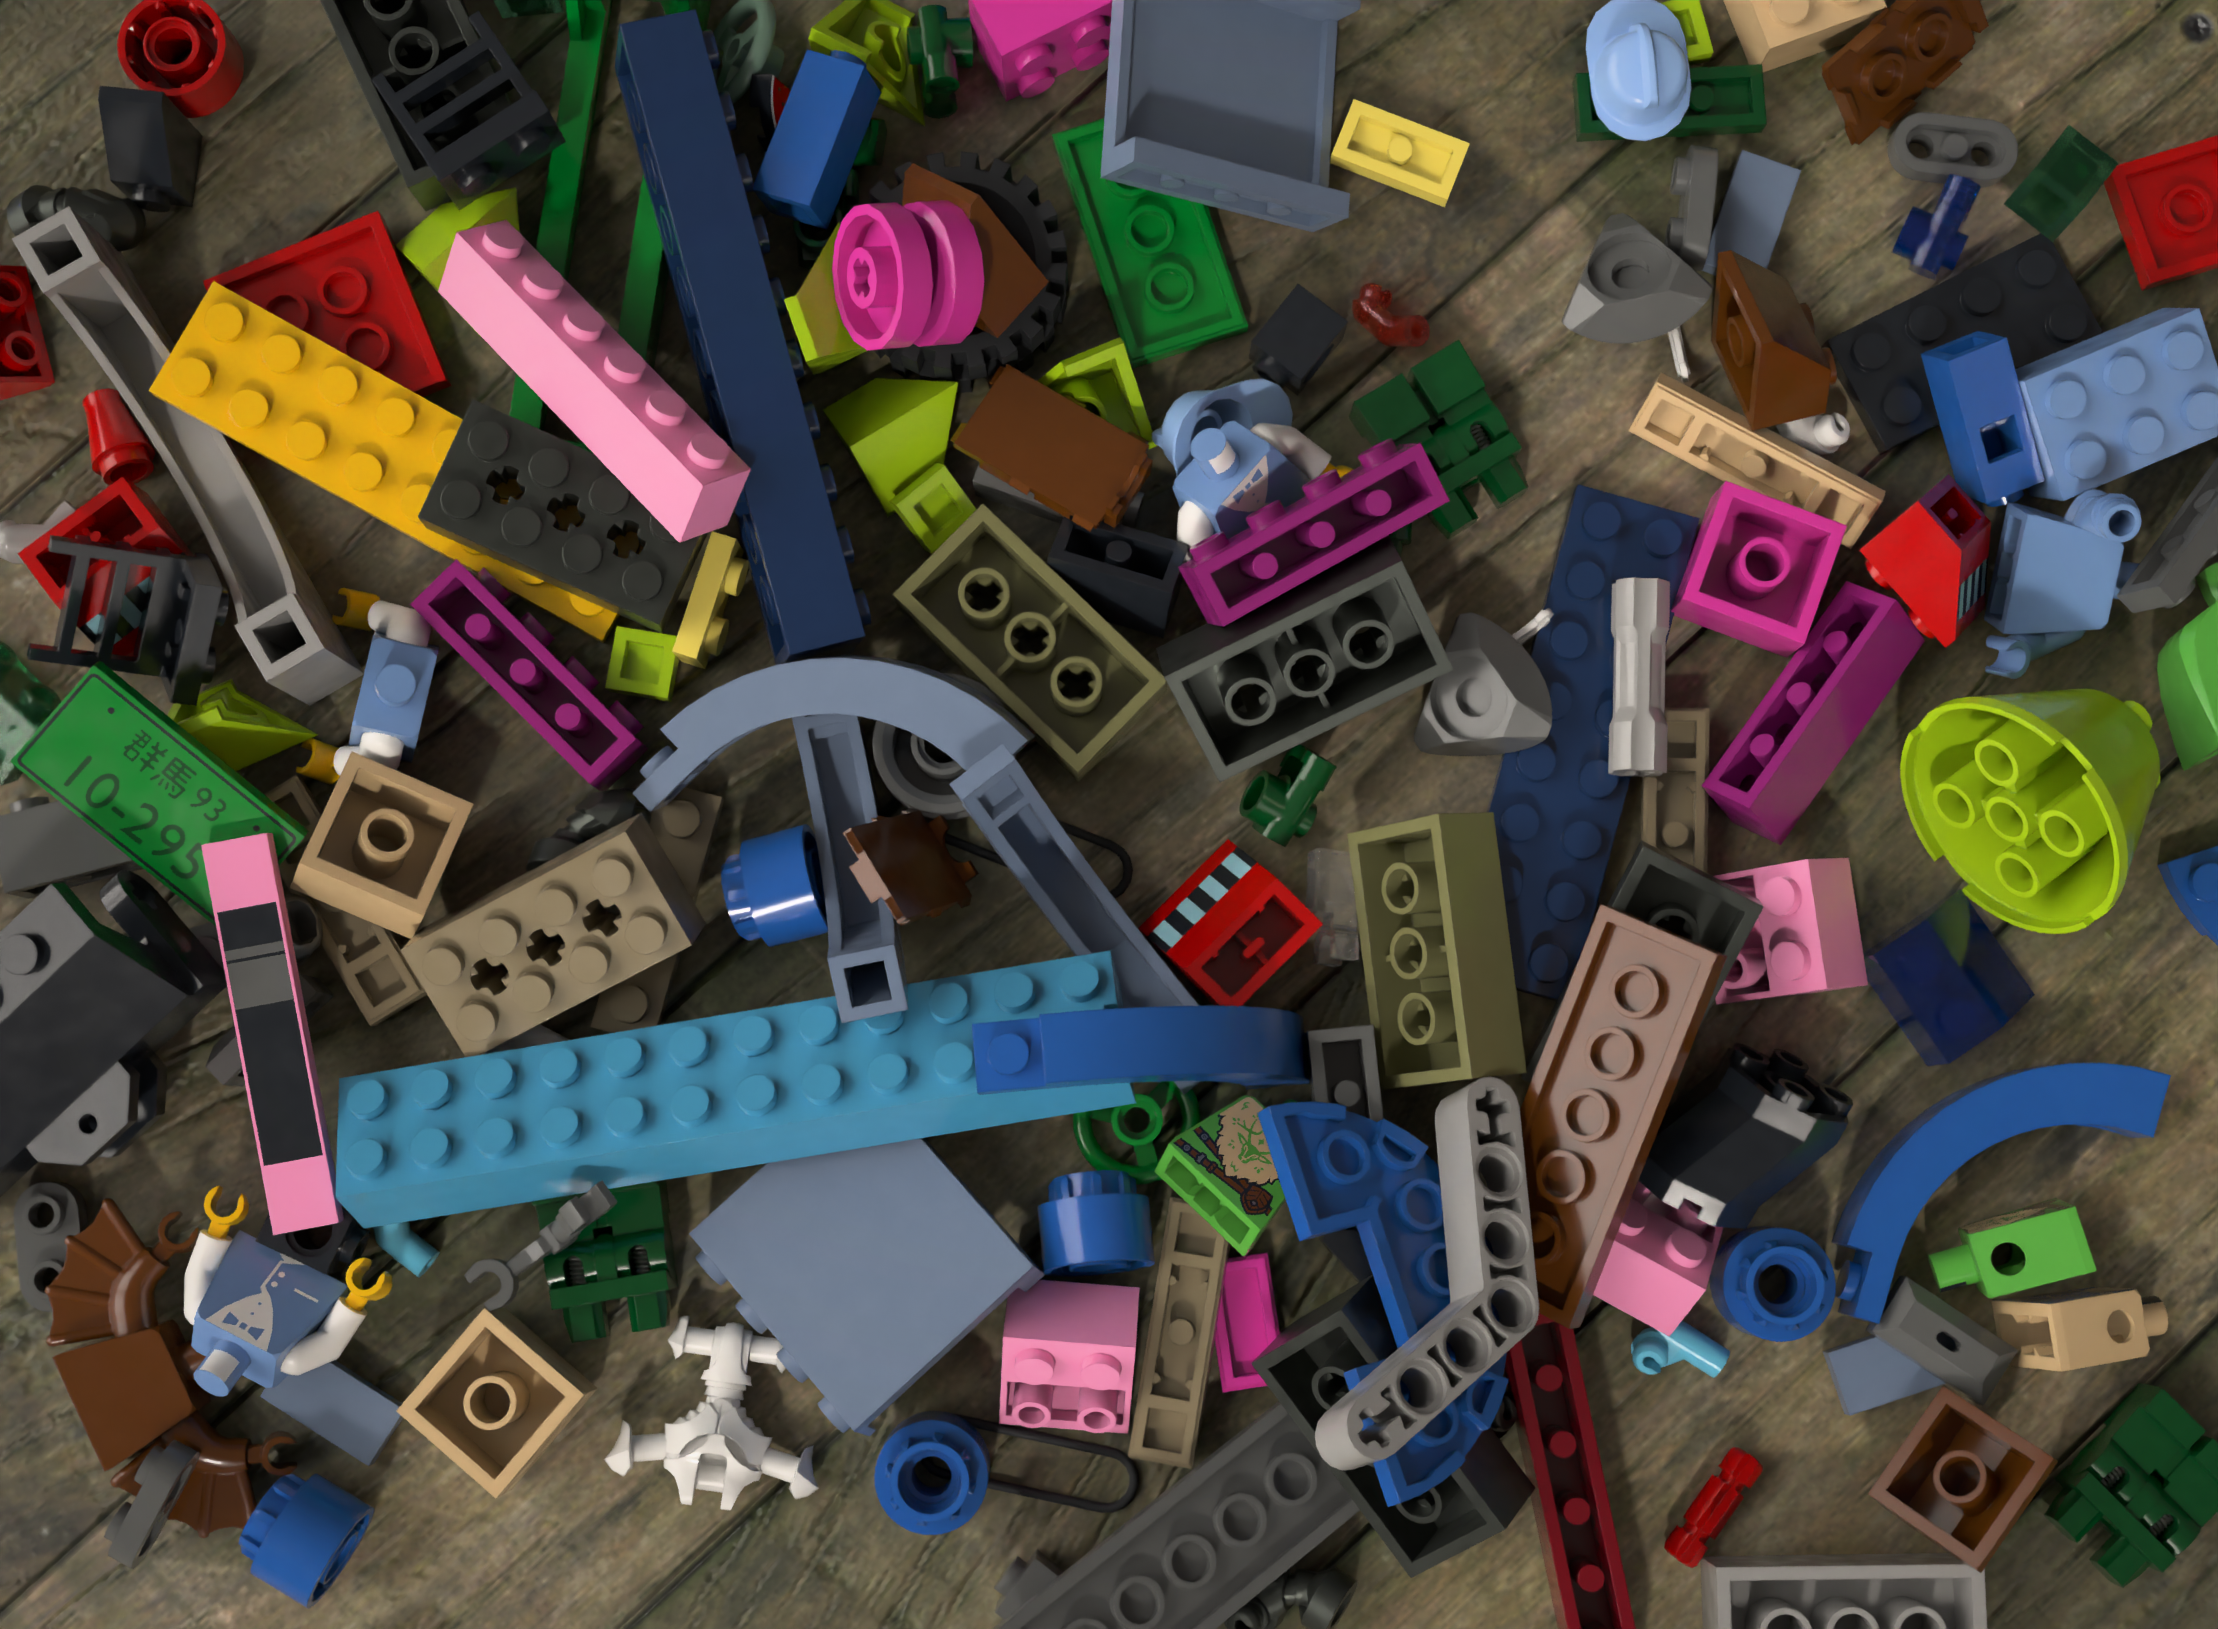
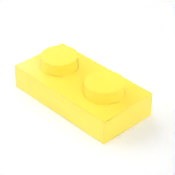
M1353 99L1331 154L1330 164L1445 207L1470 143Z
M714 531L711 532L672 650L683 663L705 669L710 654L718 656L722 651L729 628V620L722 617L729 596H739L744 586L749 566L748 560L742 558L744 550L736 538Z

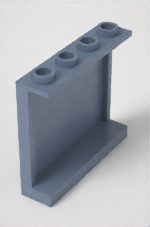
M1112 0L1101 178L1309 232H1315L1349 218L1350 193L1328 188L1337 26L1339 20L1360 10L1361 0Z
M925 1138L766 1163L689 1233L702 1249L695 1256L700 1266L719 1285L722 1286L728 1280L742 1297L735 1306L744 1319L760 1334L769 1329L783 1346L776 1355L784 1367L801 1383L810 1378L825 1396L817 1404L830 1422L842 1433H845L851 1427L854 1432L866 1436L872 1435L877 1430L872 1425V1421L1017 1288L1027 1292L1045 1275Z

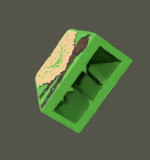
M1249 1095L1240 1097L1176 1136L1168 1144L1154 1171L1243 1257L1250 1252L1286 1201L1257 1114L1265 1109V1107L1255 1097ZM1287 1099V1100H1285L1282 1104H1284V1103H1290V1102H1297V1101L1292 1100V1099Z
M2057 1198L1959 1227L1958 1232L1962 1245L1928 1255L1929 1264L1940 1293L1975 1283L1978 1291L1987 1298L1999 1297L2097 1271L2076 1206ZM2009 1243V1259L2003 1265L1994 1267L1991 1260L1994 1248L1998 1245Z

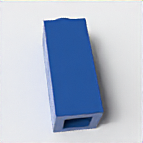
M807 49L753 185V191L770 213L828 229L881 94V91L866 69L867 65L858 57L840 50L831 51L829 56Z
M1976 331L1921 353L1954 478L1963 491L1971 499L1985 503L1986 506L1996 507L2019 500L2024 495L2023 489L2045 481L2007 337Z

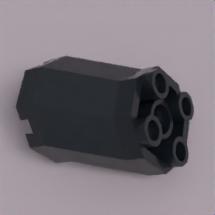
M1735 1043L1733 1048L1727 1049L1714 1072L1667 1108L1638 1181L1662 1202L1676 1209H1680L1685 1199L1701 1206L1702 1209L1697 1219L1711 1226L1747 1229L1759 1206L1838 1143L1849 1123L1847 1115L1853 1106V1100L1842 1091L1826 1084H1819L1809 1075H1806L1809 1070L1807 1063L1785 1050L1774 1049L1769 1057L1747 1045Z

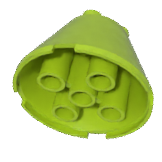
M2068 689L1971 696L1944 702L1928 712L1919 725L1909 732L1902 750L1900 763L1901 787L1906 809L1914 829L1934 862L1944 855L1957 874L1968 884L1961 892L1997 918L2014 926L2038 933L2066 934L2084 929L2105 915L2120 897L2154 791L2160 784V758L2156 743L2150 733L2152 728L2151 717L2139 703L2131 700L2122 702L2110 694L2095 689Z

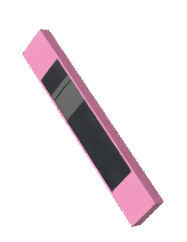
M263 833L203 844L201 847L273 1235L339 1223L344 1220L342 1205L335 1198L336 1173L273 833Z

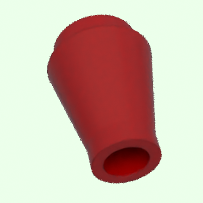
M107 388L88 394L83 399L82 405L87 417L93 471L101 475L104 482L108 485L113 484L122 476L133 484L147 478L154 470L152 460L155 456V449L124 405L119 391Z

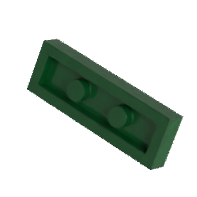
M1762 64L1689 68L1691 79L1689 107L1681 122L1666 135L1659 138L1762 133L1767 125ZM1576 73L1572 82L1576 141L1625 140L1623 137L1610 131L1597 116L1591 97L1589 73Z

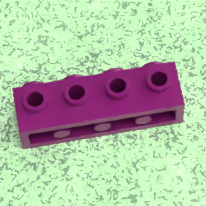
M1392 438L1382 441L1360 453L1357 457L1361 466L1340 477L1336 469L1328 471L1304 484L1301 488L1306 496L1284 508L1281 501L1277 500L1248 515L1245 519L1249 528L1227 539L1224 531H1221L1192 546L1189 551L1193 559L1180 565L1178 568L1207 623L1224 627L1449 502L1450 500L1421 443L1399 444L1396 446Z
M456 559L410 605L590 785L599 791L608 790L648 750L636 737L644 726L618 700L607 708L591 692L600 682L573 656L563 664L547 648L555 639L553 635L529 612H526L518 619L503 604L511 594L484 567L474 575Z
M1845 582L1807 636L1805 644L1794 654L1702 784L1705 791L1734 824L1779 845L1784 842L1925 641L1896 599L1851 582Z

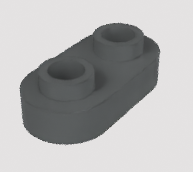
M1919 112L1908 116L1898 125L1889 139L1887 153L1893 168L1900 175L1908 179L1984 188L1997 184L2013 168L2018 157V144L2012 131L2004 124L1995 120ZM1909 144H1921L1927 151V158L1915 157L1909 149ZM1979 150L1985 153L1988 158V165L1982 166L1975 163L1972 159L1971 151Z
M1691 145L1686 157L1677 156L1674 161L1670 192L1674 195H1680L1678 217L1669 218L1664 244L1695 271H1702L1707 259L1711 239L1719 156L1717 148Z
M42 1182L35 1184L20 1195L14 1208V1229L20 1289L25 1300L31 1306L44 1312H53L48 1295L45 1293V1272L51 1267L57 1270L58 1273L62 1271L67 1251V1245L64 1243L65 1238L68 1235L75 1236L89 1226L87 1206L83 1196L76 1188L67 1183ZM44 1203L51 1205L54 1211L53 1221L47 1227L43 1226L38 1220V1210Z
M173 1440L166 1449L158 1445L152 1448L136 1473L134 1481L141 1484L142 1487L133 1504L125 1502L115 1514L105 1532L104 1538L112 1541L108 1552L109 1557L131 1569L139 1565L157 1540L194 1471L200 1456L198 1451L178 1440Z

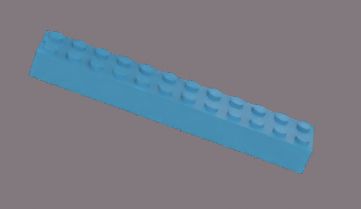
M1104 951L907 984L908 1010L841 1023L836 996L339 1078L335 1198L365 1229L587 1193L595 1184L602 1180L608 1189L1135 1104L1133 1083L1072 1086L984 1095L977 1093L972 1024L1039 1018V1014L1124 1008L1120 981L1111 951Z

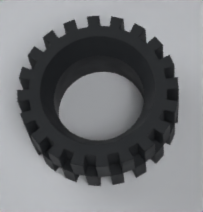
M961 151L960 167H946L944 152L926 155L929 171L980 195L1049 282L998 338L976 327L961 343L924 347L912 344L910 347L874 351L880 359L886 354L890 358L893 371L906 379L911 371H914L920 375L921 380L941 381L943 379L958 382L957 393L973 392L971 380L986 377L989 389H991L992 385L989 382L1000 366L1008 364L1014 366L1022 373L1034 365L1033 351L1039 347L1046 352L1055 339V323L1062 324L1067 308L1066 291H1069L1067 246L1064 231L1058 230L1057 212L1050 200L1048 199L1044 203H1040L1038 185L1026 174L1018 184L1012 181L1010 164L995 158L989 172L980 169L978 153ZM910 161L895 169L898 185L892 190L880 180L869 191L871 203L896 202L902 206L904 173L912 165Z

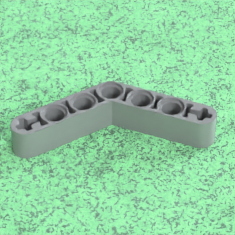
M1491 1076L1480 1078L1445 1097L1436 1108L1435 1130L1451 1303L1320 1418L1315 1431L1316 1447L1321 1457L1334 1468L1353 1470L1384 1460L1395 1454L1529 1333L1538 1320L1539 1300L1520 1107L1514 1091L1501 1079ZM1478 1171L1484 1176L1487 1187L1481 1181ZM1485 1237L1488 1238L1492 1245L1493 1254L1486 1246ZM1491 1303L1498 1311L1499 1322L1492 1313ZM1446 1341L1451 1344L1455 1352V1362L1447 1352ZM1401 1380L1407 1385L1410 1391V1404L1404 1399L1401 1393ZM1370 1417L1376 1424L1366 1427L1358 1435L1364 1426L1362 1420Z

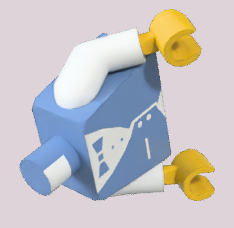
M1236 421L1226 422L1220 429L1207 428L1202 430L1191 442L1190 451L1194 459L1177 476L1173 485V491L1180 506L1176 541L1189 544L1186 560L1190 561L1193 559V556L1189 549L1198 542L1221 531H1224L1227 539L1249 528L1245 518L1256 510L1277 500H1280L1285 508L1306 496L1301 487L1312 479L1333 469L1337 470L1340 477L1354 469L1345 465L1335 467L1329 462L1332 457L1330 454L1296 428L1288 425L1258 423L1248 430Z
M341 588L338 591V594L347 597V609L343 617L333 615V622L336 625L365 631L374 630L376 632L373 635L352 722L349 745L338 748L311 738L304 741L301 746L312 751V755L306 766L296 767V772L326 784H333L339 779L352 751L394 770H397L400 760L412 763L439 649L437 645L428 644L431 625L415 609L380 601L379 596L376 594L349 588Z
M216 1186L208 1192L204 1200L205 1213L211 1219L208 1229L200 1231L184 1275V1316L193 1325L191 1346L196 1352L206 1356L193 1374L197 1384L210 1394L224 1397L228 1395L241 1376L265 1388H273L278 1386L289 1374L298 1376L339 1358L367 1316V1311L364 1307L368 1300L377 1301L390 1293L393 1286L391 1274L384 1271L372 1288L364 1290L361 1282L363 1275L372 1265V1260L369 1258H359L349 1266L346 1272V1285L327 1274L256 1242L257 1238L241 1230L232 1239L227 1235L230 1226L236 1225L245 1219L249 1211V1202L247 1197L241 1193L235 1212L230 1216L220 1217L217 1213L216 1205L221 1197L223 1187Z

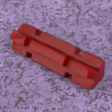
M1733 1447L1728 1451L1718 1466L1722 1469L1719 1476L1717 1477L1712 1474L1684 1514L1683 1518L1687 1520L1684 1526L1681 1528L1677 1525L1665 1541L1664 1548L1687 1567L1693 1568L1698 1565L1709 1549L1704 1544L1709 1537L1714 1540L1717 1538L1744 1499V1496L1740 1494L1745 1486L1751 1489L1763 1471L1761 1463L1741 1448Z

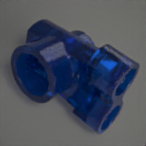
M1949 174L1940 193L1934 214L1913 206L1891 253L1910 260L1911 263L1908 269L1929 279L1935 280L1941 266L1953 271L1969 235L1959 232L1958 229L1961 222L1966 221L1981 186L1965 177Z

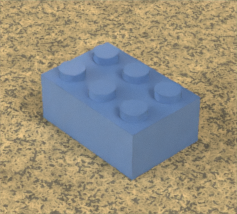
M2161 308L2015 369L2045 480L2028 487L2030 496L2065 501L2218 436V366L2200 308Z

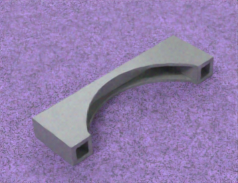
M70 206L12 238L43 294L57 307L110 378L147 433L181 489L216 556L227 582L238 618V624L234 626L266 682L310 706L364 675V671L338 626L333 622L331 614L228 436L159 399L149 391L175 345L122 253L118 252L110 242Z

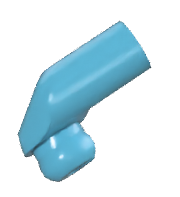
M409 1221L373 1227L375 1240L379 1247L417 1277H421L431 1267L440 1253L410 1229Z
M1681 1321L1670 1337L1650 1327L1642 1330L1631 1344L1632 1361L1635 1367L1640 1372L1648 1375L1658 1374L1661 1372L1662 1367L1685 1360L1714 1378L1723 1369L1730 1355V1350L1684 1321Z

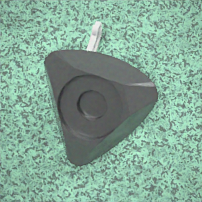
M1624 213L1611 215L1602 227L1562 317V323L1570 331L1586 338L1606 343H1635L1668 333L1678 377L1681 376L1682 382L1689 381L1688 375L1691 372L1680 325L1688 321L1708 301L1713 287L1631 216Z
M1550 608L1542 609L1536 617L1512 636L1494 622L1472 612L1460 614L1456 618L1445 647V652L1454 670L1433 680L1414 732V742L1420 751L1427 754L1446 756L1498 755L1531 748L1540 744L1548 737L1552 727L1551 698L1539 668L1528 652L1522 647V644L1536 635L1540 629L1550 622L1554 615Z

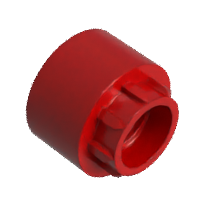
M143 0L129 12L121 25L117 40V51L120 64L126 75L139 90L164 92L186 118L203 117L218 111L237 92L244 73L242 49L235 36L217 13L203 0ZM192 49L185 61L173 64L182 53Z

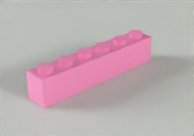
M507 220L456 232L438 292L679 543L727 526L751 468Z

